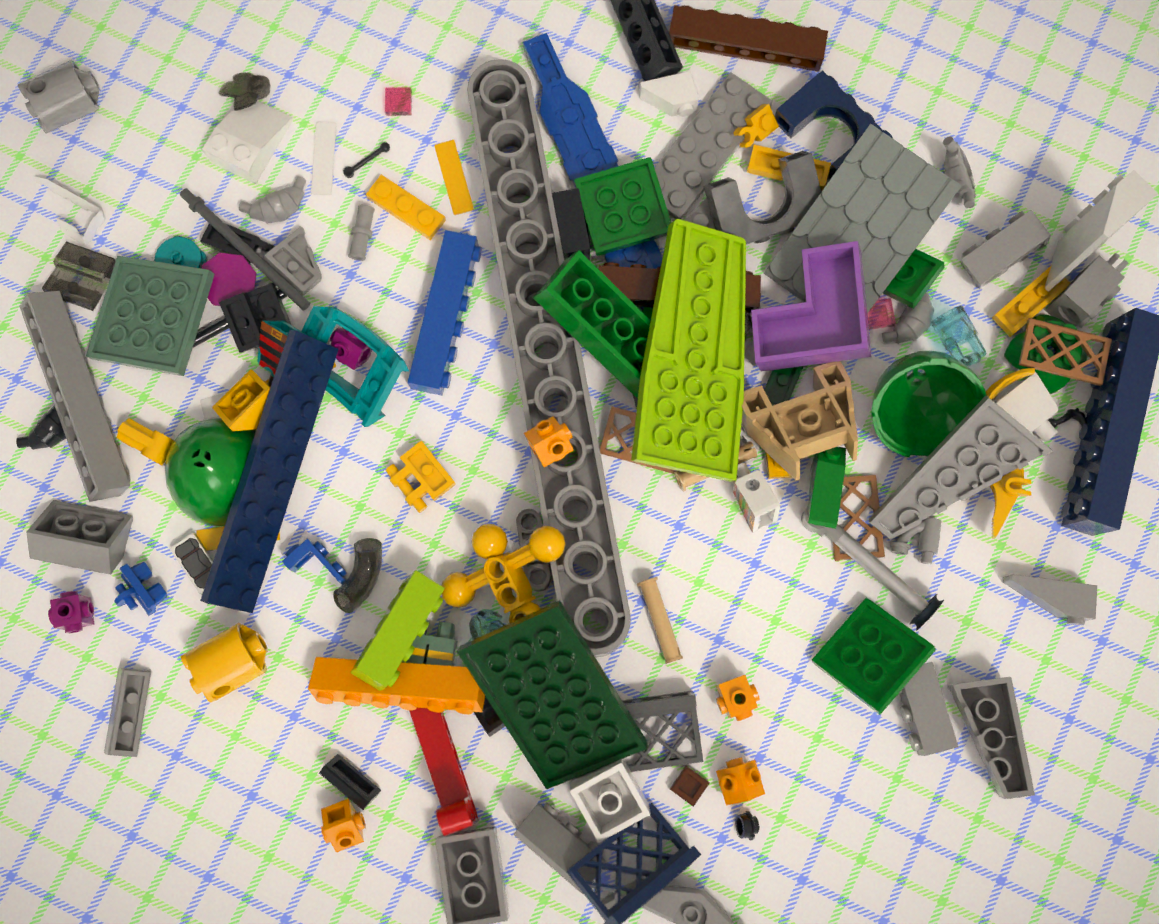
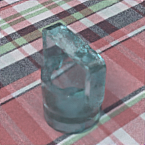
M962 305L943 313L931 322L946 351H949L952 357L960 360L965 365L970 366L979 363L981 358L986 355V350L977 336L978 332ZM969 342L974 353L964 356L959 346Z

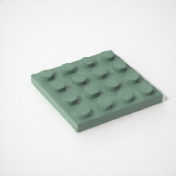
M117 256L86 357L92 360L184 376L215 274L207 269Z

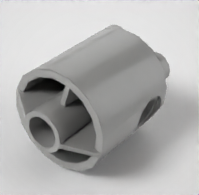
M72 60L18 84V88L24 98L29 100V102L25 103L27 110L33 118L39 117L38 122L46 134L99 110L97 101L101 89L91 71L85 72L80 70Z

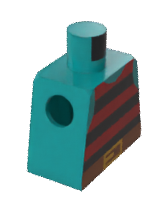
M285 321L261 322L257 362L259 366L270 372L268 382L270 387L289 330H296L305 334Z

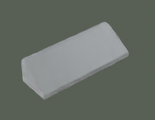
M118 668L104 754L137 757L151 671Z

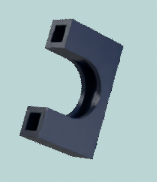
M823 70L778 107L775 113V119L779 128L790 139L811 121L820 117L839 119L849 127L853 135V146L831 164L828 174L830 179L870 124L893 138L888 131L883 130L875 123L870 113L864 112L857 105L852 95L846 94L838 86L837 81L832 76H828Z

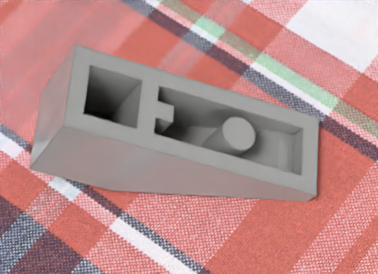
M1015 574L1003 577L1005 585L1053 616L1067 619V624L1085 625V621L1096 619L1098 585Z

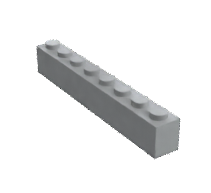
M60 291L27 293L19 307L88 500L92 502L121 496L130 487V475L124 469L121 461V450L113 439L112 426L105 417L103 401L97 395L94 387V376L89 372L86 365L85 352L78 343L76 327L71 324L68 315V305L63 301Z

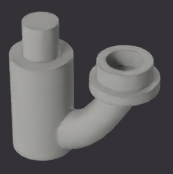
M936 518L922 520L921 524L901 534L896 542H890L891 552L907 555L908 550L911 549V545L907 544L914 535L920 533L918 552L922 553L921 563L932 564L933 554H938L942 520Z

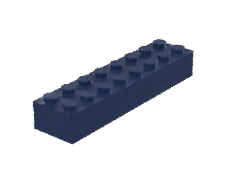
M1134 308L1108 322L1103 329L1102 336L1112 339L1103 385L1091 384L1093 388L1091 398L1085 407L1087 424L1085 423L1079 433L1081 442L1079 450L1075 453L1073 459L1075 468L1073 476L1069 479L1067 490L1069 491L1067 502L1061 511V516L1063 517L1062 527L1090 536L1117 531L1121 528L1158 361L1159 315L1139 308Z

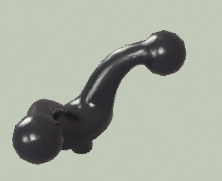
M1079 408L1067 410L1066 414L1057 420L1054 418L1048 419L1054 428L1070 419L1077 420L1081 426L1085 423L1087 424L1086 415L1079 411Z

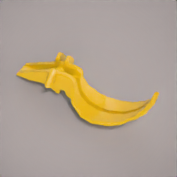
M1035 368L1021 369L1005 375L986 390V395L994 400L1003 389L1013 382L1035 374ZM1023 468L1013 470L1004 475L1002 480L990 486L995 500V510L991 521L992 539H995L1016 499L1018 497L1031 496V491L1022 489V485L1031 484V480L1024 479Z

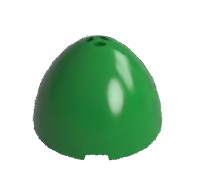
M918 351L908 354L894 361L878 380L872 398L871 411L875 432L882 443L893 452L909 458L910 455L928 457L986 396L985 388L973 370L960 360L946 353ZM918 369L924 370V373L918 372ZM912 370V373L907 376V373Z
M214 418L191 425L177 436L166 456L165 478L167 489L173 501L183 513L195 521L209 526H225L256 429L232 431L221 418ZM200 450L199 455L193 458L195 452ZM207 452L210 453V461L205 458ZM202 462L205 466L197 467L195 464Z

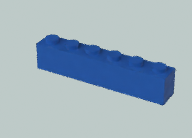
M445 230L407 382L412 390L443 396L444 388L448 389L450 386L452 374L448 371L450 363H455L458 347L454 346L456 338H461L464 327V322L461 321L462 313L468 311L470 296H467L469 287L474 286L476 271H473L475 262L480 261L482 247L478 244L477 236Z

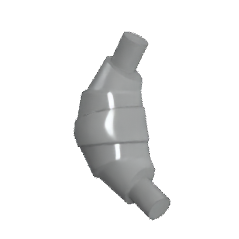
M951 136L946 137L943 140V145L946 148L944 174L962 186L957 193L963 198L964 207L972 208L975 206L974 198L976 195L971 167L958 142H955Z
M297 176L293 186L273 191L265 195V197L254 201L253 204L241 201L239 211L250 214V218L263 221L266 224L285 221L299 209L305 194L303 188L306 179Z
M925 293L914 309L906 306L899 318L900 320L894 326V330L882 333L884 343L896 341L899 344L916 340L930 328L934 307L931 304L929 293Z

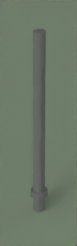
M187 188L180 192V197L189 204L190 210L198 212L298 307L305 311L311 303L204 204L205 201L200 196L196 197Z

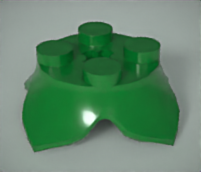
M1041 314L1032 318L1077 330L1073 324H1066L1059 318ZM1034 326L1033 334L1038 341L1049 335L1045 328ZM1026 331L1011 340L1004 354L1007 361L1019 370L1029 368L1019 365ZM1058 334L1066 348L1078 342L1073 335ZM1053 338L1041 344L1049 358L1061 352ZM1049 345L1052 346L1056 353L1053 354V351L1048 350L1047 347ZM1081 345L1069 351L1078 365L1087 360L1088 355ZM1036 348L1029 351L1027 360L1038 363L1044 362ZM1064 355L1052 361L1055 367L1069 371L1073 369ZM1035 369L1049 394L1065 387L1071 379Z

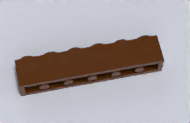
M674 5L669 35L675 48L819 72L824 60L828 31L814 26L803 27L790 22L779 23L766 18L755 19L744 17L741 14L731 15L719 13L712 9L700 10L688 5Z
M612 262L604 263L603 266L599 265L598 269L636 307L653 308L661 266L657 267V269L646 268L642 264L620 267L618 263ZM746 271L745 313L751 314V310L760 308L761 275H753V272Z

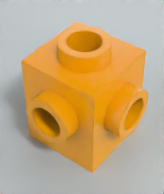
M553 416L540 421L535 427L523 433L534 455L543 467L563 459L574 450L569 441L573 438L570 430L565 423L560 425Z
M746 675L716 685L720 696L716 698V702L722 715L726 713L728 718L736 717L737 721L753 716L751 710L758 708L756 701H759L760 698L754 684L749 685ZM736 694L741 697L740 704L734 701Z
M742 757L726 761L727 767L716 771L726 805L746 802L765 794L761 774L755 760L743 762Z
M349 798L321 809L323 822L321 832L326 843L331 842L336 853L364 842L362 829L366 828L365 819L361 811H355Z

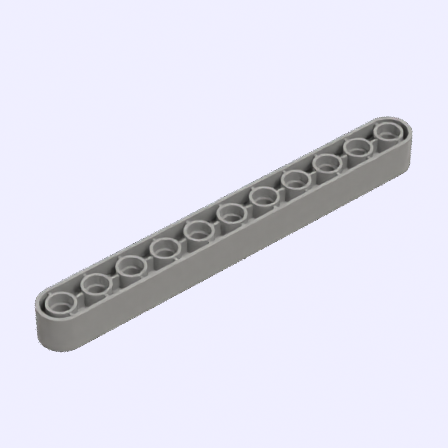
M496 59L483 63L472 73L467 91L526 428L528 431L540 421L553 416L560 425L565 423L570 430L573 438L569 441L578 455L577 460L570 466H561L555 461L543 467L530 447L544 526L559 529L566 543L563 554L556 561L550 562L557 601H561L594 656L603 657L616 651L625 641L631 624L630 609L580 343L542 306H531L526 302L527 297L537 293L564 262L531 80L527 72L517 63ZM500 99L509 100L508 102L502 104L493 103ZM510 146L520 148L513 153L501 152L502 149ZM518 194L530 197L523 203L508 201L512 196ZM526 243H533L539 246L538 251L532 254H521L517 249ZM543 343H552L558 348V352L553 358L542 359L535 354L536 348ZM554 394L564 396L568 401L566 408L560 412L549 411L544 406L545 400L549 396ZM573 500L583 502L588 509L587 515L579 521L569 520L563 513V509L568 502ZM587 554L596 559L598 568L593 575L583 577L574 571L573 563L580 555ZM591 610H600L608 618V626L601 633H591L583 625L584 616Z

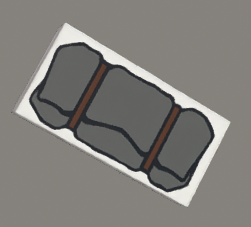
M191 533L171 547L170 551L198 593L202 595L213 559L197 535Z

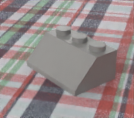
M53 500L26 532L29 558L111 575L124 556L133 522V515Z
M538 802L513 835L583 894L567 871L598 845L593 841H590L589 844L584 842L579 837L582 832L570 822L566 825L557 818L560 813L547 802L544 806ZM583 866L578 872L585 881L592 882L595 879L596 868Z

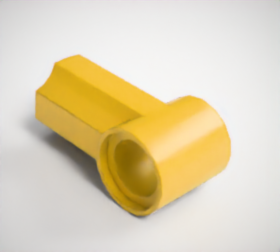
M130 418L122 422L117 430V439L141 451L140 454L163 466L170 446L174 442L173 439L156 430L152 431Z

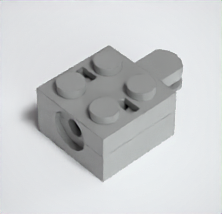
M1114 253L1107 261L1099 255L1075 277L1071 284L1060 293L1045 311L1066 324L1078 325L1082 328L1104 308L1103 305L1107 301H1110L1121 290L1118 284L1125 276L1120 272L1129 263L1124 259L1114 268L1112 265L1120 257L1118 253Z

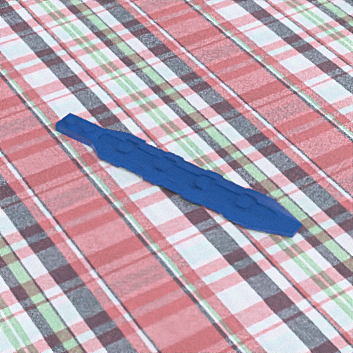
M547 33L524 41L523 48L542 88L540 115L549 135L553 136L569 180L573 181L575 185L574 179L618 167V158L612 145L608 144L597 120L598 115L588 93L566 76ZM655 240L605 255L607 263H618L620 267L642 264L650 269H657V267L661 266L663 258Z

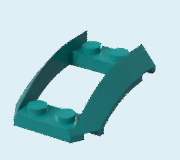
M313 306L301 330L302 332L327 344L337 324L359 338L377 354L360 389L332 371L325 390L343 404L351 414H356L362 420L361 424L364 427H369L386 416L381 409L401 372H409L407 365L381 337L355 318L336 307Z

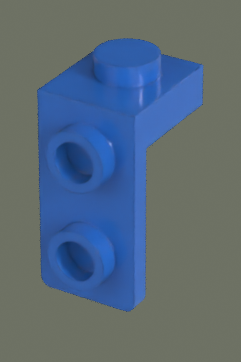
M306 539L301 545L295 544L286 552V558L282 561L289 570L295 573L315 555L340 584L345 586L348 583L344 577L347 574L346 570L337 561L333 564L326 557L329 552L319 541L313 543Z

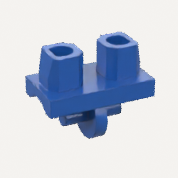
M142 562L131 568L128 564L120 567L122 572L121 578L129 589H126L123 583L115 587L120 594L115 598V604L118 607L127 604L132 611L138 607L134 600L136 598L148 616L155 613L156 606L167 598V593L159 582L147 590L141 584L152 577V572L147 564Z

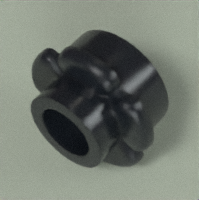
M750 811L736 816L735 826L739 838H748L749 841L754 840L755 834L759 833L757 817L752 816Z

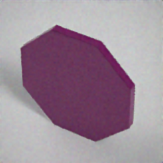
M219 252L202 265V269L210 270L215 274L208 295V300L213 306H220L219 302L255 289L257 273L242 255Z

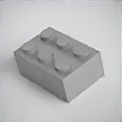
M497 827L438 836L435 841L447 924H493L508 921L509 909Z

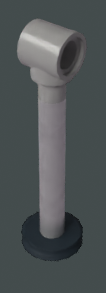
M808 506L806 507L801 519L803 526L808 531L817 533L821 537L825 534L916 614L910 624L916 625V631L933 617L944 599L939 601L936 594L927 602L838 524L836 529L809 524Z

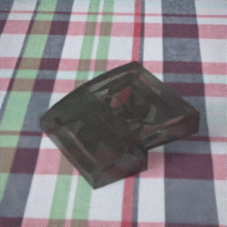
M66 241L53 260L55 269L42 289L44 292L60 291L63 301L94 311L110 280L115 265V258Z

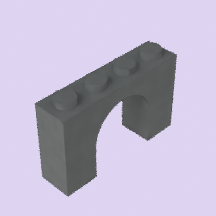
M802 150L778 159L785 185V198L778 212L765 220H752L748 217L743 208L736 180L727 177L703 186L715 230L745 239L746 244L752 242L756 244L768 241L771 235L777 233L783 235L793 232L794 227L799 224L821 194L812 153Z

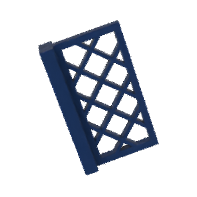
M653 803L649 805L650 816L657 823V831L643 829V819L608 837L567 871L571 879L604 919L605 922L603 924H623L701 856V853L694 845L691 848L686 845ZM624 833L637 835V848L623 846ZM643 836L656 838V851L642 849ZM662 839L672 841L679 851L675 854L662 853ZM604 849L617 851L616 865L602 863V851ZM622 852L636 855V868L622 866ZM642 856L656 858L655 871L642 869ZM583 866L596 868L595 882L585 881L578 870ZM601 869L616 872L615 886L601 883ZM622 873L636 875V887L634 889L621 887ZM601 890L615 892V905L609 910L600 900Z

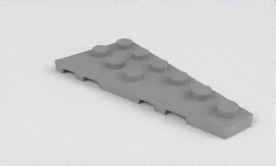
M986 395L869 518V522L892 540L921 524V521L929 516L947 510L949 505L969 498L1002 480L1004 475L1017 468L1020 470L1029 465L1028 462L1053 451Z

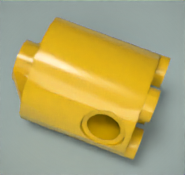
M237 623L181 655V660L193 676L189 679L193 690L197 694L203 692L206 699L211 703L266 673L265 656L268 648L258 632L241 623Z

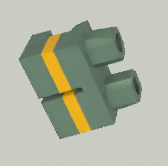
M439 621L437 636L427 635V629L422 637L416 636L412 643V646L415 647L412 655L407 662L402 660L401 663L455 666V651L458 643L454 639L455 624Z

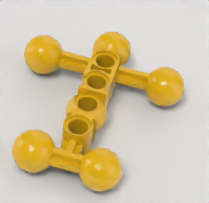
M487 523L481 525L473 533L471 543L475 553L479 557L488 560L483 568L470 575L462 572L448 575L441 585L445 588L441 594L444 601L452 607H465L475 598L476 590L489 584L498 603L505 608L504 613L510 612L509 623L524 617V615L527 616L540 610L541 608L538 604L531 602L536 598L532 596V588L522 566L536 559L548 563L556 561L563 554L566 545L563 534L554 527L542 526L531 534L527 545L512 553H503L508 543L503 529L494 524ZM500 563L504 567V572L500 568ZM512 589H514V591L516 592V598L512 593Z

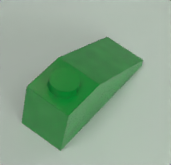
M837 446L814 455L810 471L809 524L834 529L837 527L846 467V448Z

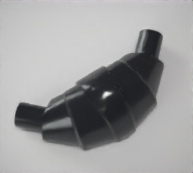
M55 405L38 420L37 425L29 432L28 436L17 437L16 444L18 448L31 447L32 450L52 448L66 439Z

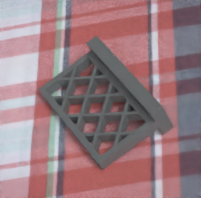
M693 691L622 700L639 729H642L654 738L645 751L638 752L641 756L636 763L627 765L631 772L704 762L696 710V696ZM690 711L692 722L685 731L672 723L678 713ZM672 714L669 719L663 715ZM653 716H658L666 722L657 735L644 727L648 719ZM638 718H644V719L641 721V723H639L637 720H635V719H638ZM669 725L682 734L673 747L660 739ZM692 729L694 739L690 735H688ZM685 738L695 744V756L684 757L676 751ZM657 741L669 750L666 757L658 761L648 755ZM673 754H675L678 757L670 759ZM644 758L650 761L641 763L644 760Z

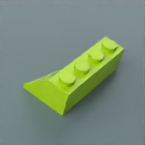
M417 570L409 575L399 587L400 591L388 606L389 614H385L374 631V634H376L374 639L371 638L350 673L379 691L385 689L387 685L392 687L400 675V672L397 670L402 660L407 662L415 649L412 643L416 636L422 637L428 628L429 622L426 619L431 612L436 613L444 599L440 596L445 588Z

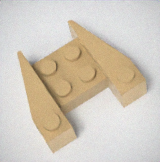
M841 361L830 362L813 368L814 392L773 406L762 385L744 391L742 425L746 433L796 481L800 480V459L844 444L852 461L857 460L858 435L854 416L851 379Z

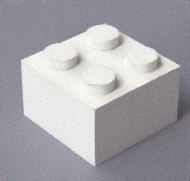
M624 758L571 781L570 792L598 843L650 815L649 804Z

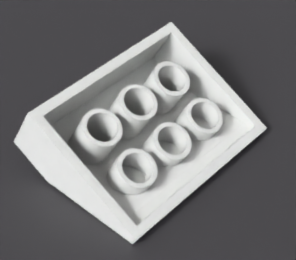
M1135 170L1126 177H1123L1121 174L1118 175L1107 186L1110 189L1109 192L1104 189L1092 200L1095 204L1094 207L1089 204L1077 215L1080 220L1075 218L1063 229L1066 234L1058 241L1045 289L1048 292L1099 249L1159 194Z

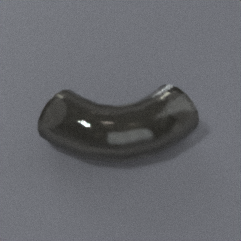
M365 538L354 544L352 571L348 579L333 593L334 602L345 613H352L358 609L370 596L378 581L382 567V543L378 539Z

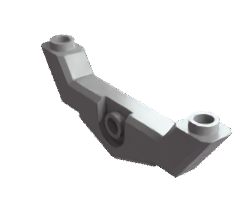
M636 880L624 887L634 889L636 887ZM667 885L641 907L675 924H734L733 920L701 888ZM615 892L601 900L608 910L615 905Z

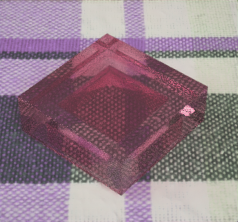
M411 87L385 88L386 116L412 115Z
M891 298L877 300L867 313L869 330L893 327L896 324Z

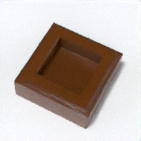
M685 765L670 787V790L694 807L710 782Z

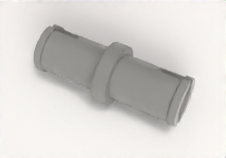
M358 205L355 227L351 229L353 238L348 257L358 261L366 259L368 240L372 238L373 233L370 229L375 208L369 205Z

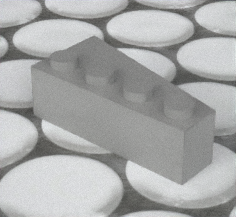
M1012 677L948 685L998 796L1003 799L1035 796Z

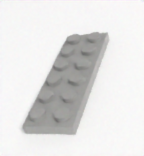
M732 72L729 73L654 167L668 213L674 219H683L705 191L703 186L712 182L738 149L739 144L744 141V134L741 136H734L733 134L736 128L747 126L744 118L762 104H769L770 107L773 100Z

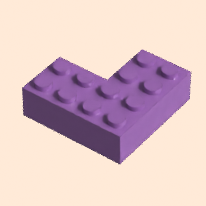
M858 241L802 249L806 302L751 310L755 363L761 371L872 357L862 253Z

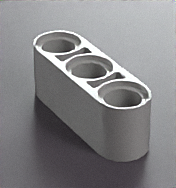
M533 509L522 510L516 518L520 548L529 543L531 534L537 528L543 526L539 513ZM526 517H533L537 520V524L533 529L527 530L522 527V521ZM536 559L523 566L532 590L541 592L549 587L551 574L548 562ZM535 571H542L546 574V580L540 585H535L530 581L531 575Z

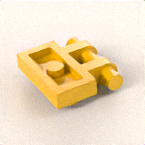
M422 441L400 457L406 465L403 469L399 471L392 464L385 470L391 477L390 482L393 486L399 487L406 496L405 501L409 506H414L418 513H421L428 507L422 500V497L427 493L436 501L456 485ZM412 474L421 484L415 490L407 481L408 477Z

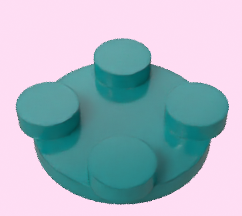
M174 236L159 246L154 261L200 268V266L207 262V256L192 240L181 236Z

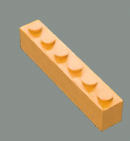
M316 657L308 690L316 701L322 704H332L335 701L344 702L350 706H360L361 703L371 704L377 708H388V705L399 706L405 710H416L417 707L427 708L433 712L456 710L458 713L466 715L473 712H482L485 699L484 693L467 667L400 663L397 668L400 675L392 687L387 685L385 689L379 691L350 673L357 662L356 659Z

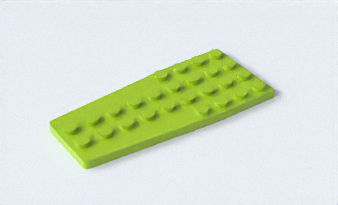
M676 219L669 224L640 376L631 461L729 482L737 480L743 413L742 405L744 402L746 241L744 238L681 219Z

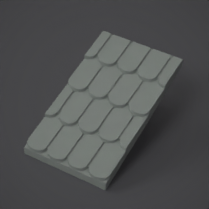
M870 124L774 257L764 274L801 301L806 302L802 249L858 241L862 253L868 313L962 186Z

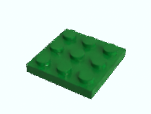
M651 157L574 179L576 189L579 188L583 213L596 256L667 236L671 220Z
M866 597L813 657L812 662L872 710L881 715L936 649L933 644Z

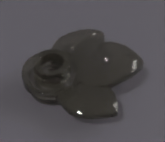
M242 72L233 75V81L225 83L220 88L219 96L234 98L233 107L235 111L254 105L257 100L267 97L270 93L271 84L266 76Z

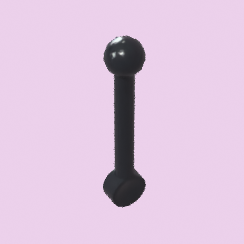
M383 142L379 149L353 167H345L343 170L345 177L352 178L356 170L382 152H388L390 145L387 142Z

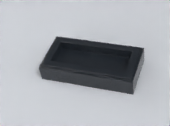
M339 754L325 764L319 772L320 775L362 810L381 792L375 784Z

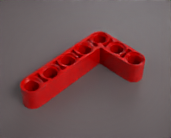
M417 707L416 710H409L441 807L436 809V817L442 834L446 836L473 826L478 822L477 812L444 713Z

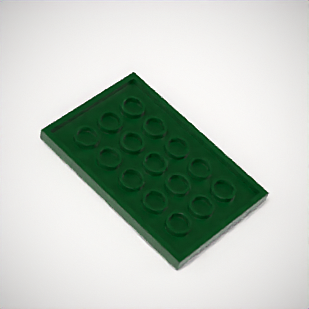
M557 601L459 646L457 650L458 655L546 790L647 749L648 742L561 601Z

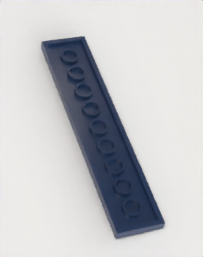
M289 330L200 601L253 613L332 372L338 348L296 330Z

